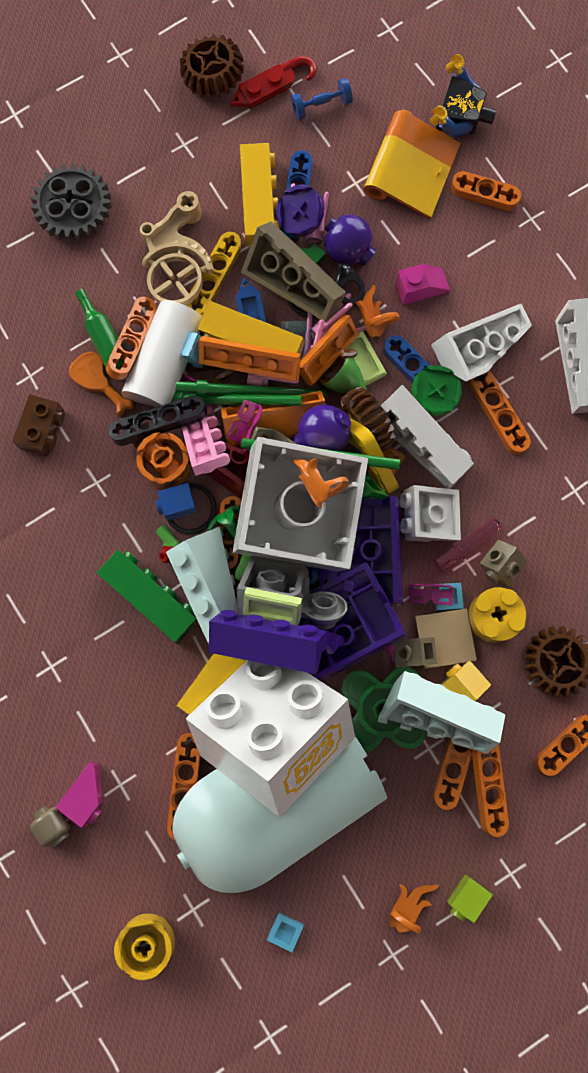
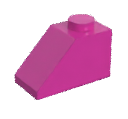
M420 264L398 271L395 284L403 305L450 292L443 268Z
M89 762L55 807L81 828L88 823L93 825L102 813L99 808L103 804L100 769L97 762Z

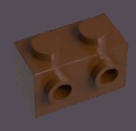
M29 394L12 442L19 449L48 457L49 451L53 450L56 445L57 437L55 434L58 426L61 427L64 422L65 413L58 402Z

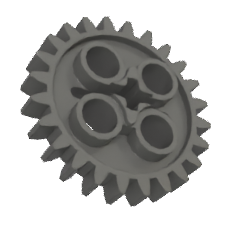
M72 163L71 169H67L66 165L62 164L61 171L53 167L54 174L52 175L44 172L46 180H37L40 187H33L35 196H31V201L34 204L31 206V209L41 229H46L49 236L56 233L58 240H61L65 235L68 242L75 235L78 241H81V234H85L86 237L90 238V230L98 233L96 225L105 226L103 217H110L108 209L112 208L110 202L112 198L108 191L107 183L103 182L102 176L100 174L96 176L93 168L87 172L85 165H82L78 170L75 163ZM62 211L61 214L54 215L56 212ZM82 212H87L84 216H78Z

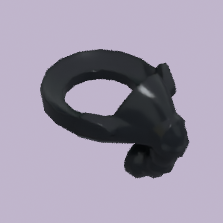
M340 262L337 266V275L334 281L342 289L346 281H354L360 290L359 296L356 299L351 300L344 296L342 304L352 303V306H356V302L362 301L365 296V285L351 266Z

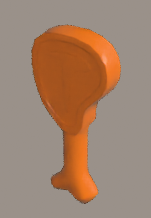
M91 351L83 353L69 367V375L78 386L90 392H103L113 401L117 408V416H122L126 410L134 408L133 400L124 399L110 385L109 380L104 375V363L97 353Z

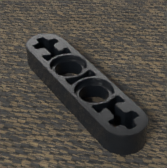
M189 396L116 420L109 426L108 433L116 445L125 446L144 440L153 433L160 432L162 434L199 422L206 417L207 407L200 396ZM197 405V411L192 412V407ZM180 410H184L185 416H182ZM167 413H177L174 420L169 422L164 420ZM143 421H152V425L148 429H140L139 426ZM131 426H134L136 432H132L133 429ZM124 429L123 435L119 436L120 430Z

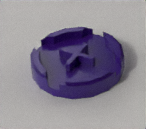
M295 185L288 188L284 192L283 198L277 204L276 216L278 224L287 233L293 236L304 237L313 233L319 227L324 217L325 207L323 199L315 189L307 185Z

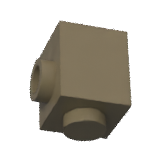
M435 638L406 639L395 643L393 657L396 668L437 664Z

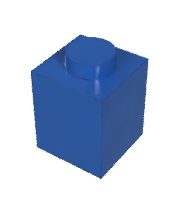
M188 483L157 491L159 499L155 500L159 515L164 514L167 521L197 513Z

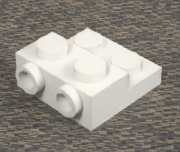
M417 485L404 490V493L400 496V506L404 508L405 518L401 521L400 530L405 534V540L430 542L432 540L461 541L459 490Z

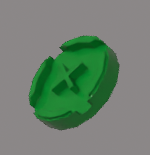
M441 365L424 368L415 376L411 386V395L431 416H443L452 412L458 405L462 395V384L459 378L452 374L454 372L451 369Z

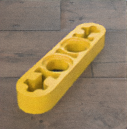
M234 232L222 234L210 255L212 264L217 260H222L226 263V267L222 270L214 269L213 274L208 272L202 273L203 282L212 281L215 287L211 291L201 289L199 295L203 297L200 302L202 309L197 308L195 310L201 316H203L208 301L214 302L241 252V239ZM231 241H234L235 247L230 246L227 256L225 254L227 249L226 243L230 244ZM197 281L195 282V284H194V286H193L191 292H192V291L194 290V288L196 287ZM199 295L193 302L186 306L193 309L192 304L197 305V303L200 300Z

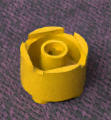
M496 587L484 591L472 601L468 610L471 631L489 643H500L515 637L525 626L526 609L523 601L511 589ZM492 613H500L501 618H493Z
M147 913L134 917L121 930L115 942L114 955L117 965L122 971H125L136 980H148L156 977L167 966L174 952V932L170 924L162 916ZM142 941H146V944L151 945L148 951H146L145 947H140Z

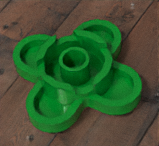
M399 667L393 670L383 682H380L372 674L363 670L351 672L344 679L342 693L348 699L349 704L357 710V714L352 718L355 737L365 752L375 749L385 737H389L398 746L405 749L416 748L425 740L427 734L425 730L412 727L411 731L400 728L401 723L388 720L387 724L378 722V717L381 713L379 707L381 704H385L394 683L404 671L419 675L414 669Z

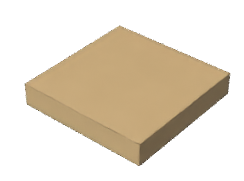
M467 608L414 617L418 638H435L437 664L423 665V669L477 660Z

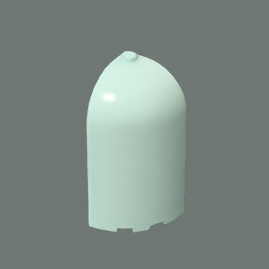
M356 737L280 818L216 769L198 781L187 792L176 810L173 820V835L181 851L177 857L185 870L190 867L199 881L210 889L224 893L248 891L274 878L385 801L387 795L375 770L370 772L363 760L367 754Z

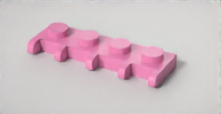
M210 405L206 406L207 415L203 420L182 427L195 476L202 473H210L214 469L225 466L230 462L229 455L223 453L226 450L225 443L223 441L213 442L219 440L222 437V433L218 428L210 430L218 425L217 418L213 416L214 408Z

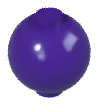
M345 214L341 215L337 220L332 218L324 228L327 232L324 236L325 250L329 257L338 264L344 262L350 266L360 262L365 266L377 251L371 246L373 233L370 226L359 216Z
M318 405L312 407L302 416L298 426V434L295 435L294 441L298 445L342 451L350 439L351 420L347 413L334 406Z

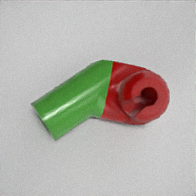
M162 525L155 532L163 541V548L161 553H158V558L162 563H171L166 552L177 546L179 541L166 525Z

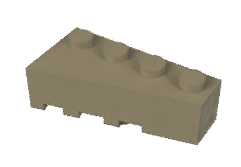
M272 221L257 227L241 273L317 318L324 320V322L335 315L346 292Z

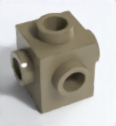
M498 539L480 562V565L486 571L485 576L495 584L501 582L510 586L528 562L517 547Z

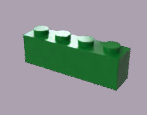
M117 549L96 573L178 645L198 622L194 617L195 614L192 607L186 602L183 605L175 600L177 594L167 585L161 588L155 582L158 577L148 568L142 571L136 566L139 561L130 552L126 551L123 554Z

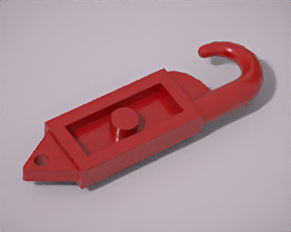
M306 56L295 57L282 65L277 64L238 85V91L231 100V106H248L249 109H252L290 89L294 84L293 70L302 65L310 68V74L306 77V80L310 81L316 75L317 68L315 62Z

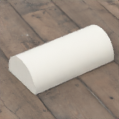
M169 300L160 302L121 394L125 399H131L135 402L154 407L171 403L175 393V381H180L188 362L180 355L190 332L200 334L197 328L202 316L198 312L178 302Z

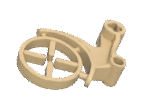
M191 191L181 193L177 198V204L170 209L165 218L155 225L145 222L140 226V233L150 251L143 258L142 266L145 268L151 266L147 275V285L151 295L159 304L161 301L167 300L160 296L173 287L171 280L175 279L167 263L181 261L189 264L188 267L177 274L179 281L175 283L184 298L169 300L185 306L193 302L200 294L203 286L202 273L208 272L213 274L212 272H214L212 261L206 250L195 240L178 233V230L186 223L194 224L202 217L199 199ZM184 253L197 257L205 266L199 268L195 260L184 255ZM161 267L171 280L166 281L153 290V278ZM196 271L198 274L197 284L189 294L180 281Z

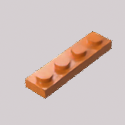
M205 336L199 339V364L295 382L299 378L300 353Z

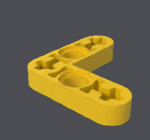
M350 418L351 433L348 443L359 449L364 455L384 457L370 430ZM368 466L377 484L387 495L399 488L391 469Z

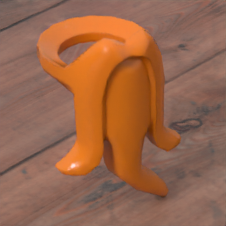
M375 285L365 294L363 301L356 302L370 338L374 336L376 338L381 337L387 325L400 319L397 312L381 314L379 309L381 301L373 304L372 297L375 293Z
M294 458L293 463L302 473L298 478L304 483L318 508H321L322 503L326 502L329 497L342 492L348 487L349 481L346 477H338L324 482L317 469L316 458L309 462ZM341 482V483L338 484L336 487L330 489V487H331L332 485Z
M399 884L401 894L390 912L389 926L396 927L399 933L412 930L420 934L422 929L415 922L422 909L426 906H432V904L427 900H420L419 902L418 900L422 894L436 890L439 885L415 887L407 896L406 887L403 884Z

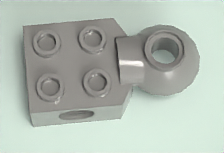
M251 556L237 588V614L243 615L244 593L247 587L302 598L300 618L309 619L312 621L313 626L322 630L334 627L336 622L340 621L347 611L346 601L337 594L331 592L309 594L308 570L304 564Z

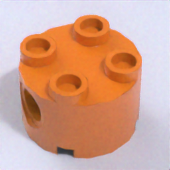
M153 433L146 437L138 446L137 467L146 482L154 488L164 490L182 484L191 471L190 457L182 440L174 434Z

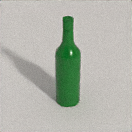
M80 289L75 292V295L85 313L84 327L106 367L118 337L107 316L94 309L84 289ZM119 359L115 367L116 369H121L124 359Z

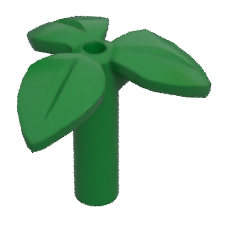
M241 505L230 507L217 515L209 524L208 531L214 529L220 523L226 526L235 540L237 524L234 521V514L240 511Z

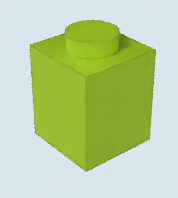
M465 874L447 902L453 907L450 912L462 922L469 919L475 923L493 895Z

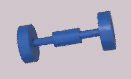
M347 78L338 80V91L333 93L325 92L313 96L312 100L306 102L302 101L299 93L291 95V104L296 119L301 120L306 117L305 107L313 104L314 106H319L331 102L332 98L340 96L344 105L352 103L353 95Z

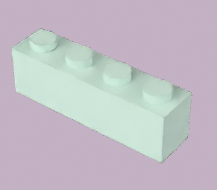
M217 527L187 539L166 552L208 644L209 621L223 610H233L237 613V598L233 588L235 581L233 575H230L227 559H229L227 548L224 549L222 527Z
M404 671L394 683L378 717V722L387 724L388 720L401 723L400 728L411 731L412 727L427 731V736L436 739L449 737L452 738L453 744L488 754L500 743L505 714L496 711L491 706L475 702L468 696L450 691L443 685L427 681L415 673Z

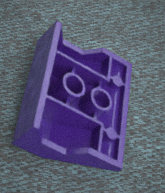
M389 496L385 500L361 501L351 567L349 570L338 572L319 568V587L367 562L391 605L403 604L400 501L396 496Z
M367 562L309 593L331 592L342 597L347 603V611L343 618L336 622L335 626L331 629L324 630L343 636V643L333 654L327 653L325 649L322 652L317 673H309L321 682L409 637ZM300 618L298 626L313 624L309 619Z
M223 610L209 621V653L316 674L318 671L322 652L326 649L327 653L333 654L343 643L344 638L328 631L319 630L313 625L297 626L290 624L286 620L271 621L265 620L259 615H239L233 610Z

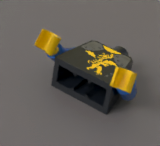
M455 54L450 58L451 62L446 65L447 72H455V76L451 78L443 105H439L431 111L434 116L430 119L432 125H437V130L445 131L451 137L474 134L478 121L492 125L497 111L483 106L487 92L481 89L465 68H462L464 66L463 57L460 54Z

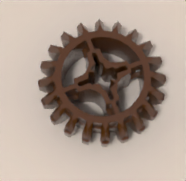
M214 33L211 37L207 38L204 34L203 39L198 40L195 38V44H188L187 50L182 51L180 74L184 84L193 94L197 92L200 97L206 94L209 99L213 94L220 97L222 92L228 94L229 88L236 89V82L241 81V74L244 73V60L237 44H234L231 38L226 40L224 35L217 38Z
M357 387L348 391L340 400L342 411L370 430L382 452L389 449L396 442L394 426L391 424L386 411H384L381 404L372 396L370 391L363 387Z
M555 626L549 627L548 632L542 629L539 631L540 638L536 635L531 637L534 645L527 644L525 646V649L531 652V654L523 655L522 658L524 660H530V664L524 665L523 669H531L532 673L527 676V679H537L533 685L535 689L544 685L542 689V694L544 695L552 691L554 698H558L560 693L566 698L570 697V691L573 694L580 693L579 686L582 688L588 686L585 680L588 679V644H582L585 638L584 635H579L575 638V629H570L568 632L565 626H560L558 631ZM551 640L563 642L555 652L543 650L544 646ZM572 649L577 656L578 664L571 658ZM561 657L562 660L560 661H563L564 666L557 667L556 664L558 662H555V658ZM540 659L547 664L548 670L546 675L541 669ZM563 671L575 674L570 681L564 684L555 682L556 678L560 677Z

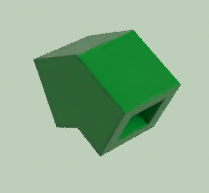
M313 244L309 249L301 248L318 266L324 262L326 252L316 244Z

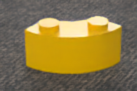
M470 660L463 666H460L458 663L446 672L448 678L440 683L446 689L459 695L468 696L473 701H476L491 686Z

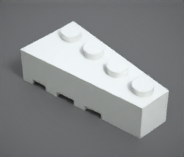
M588 298L568 300L555 320L572 414L588 412Z
M403 385L381 405L394 426L396 441L447 489H451L473 466L474 463L469 453L461 449Z

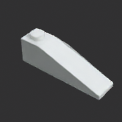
M518 304L446 333L431 346L441 366L451 369L454 372L452 374L464 381H468L488 372L493 367V364L520 339L532 324L522 304Z

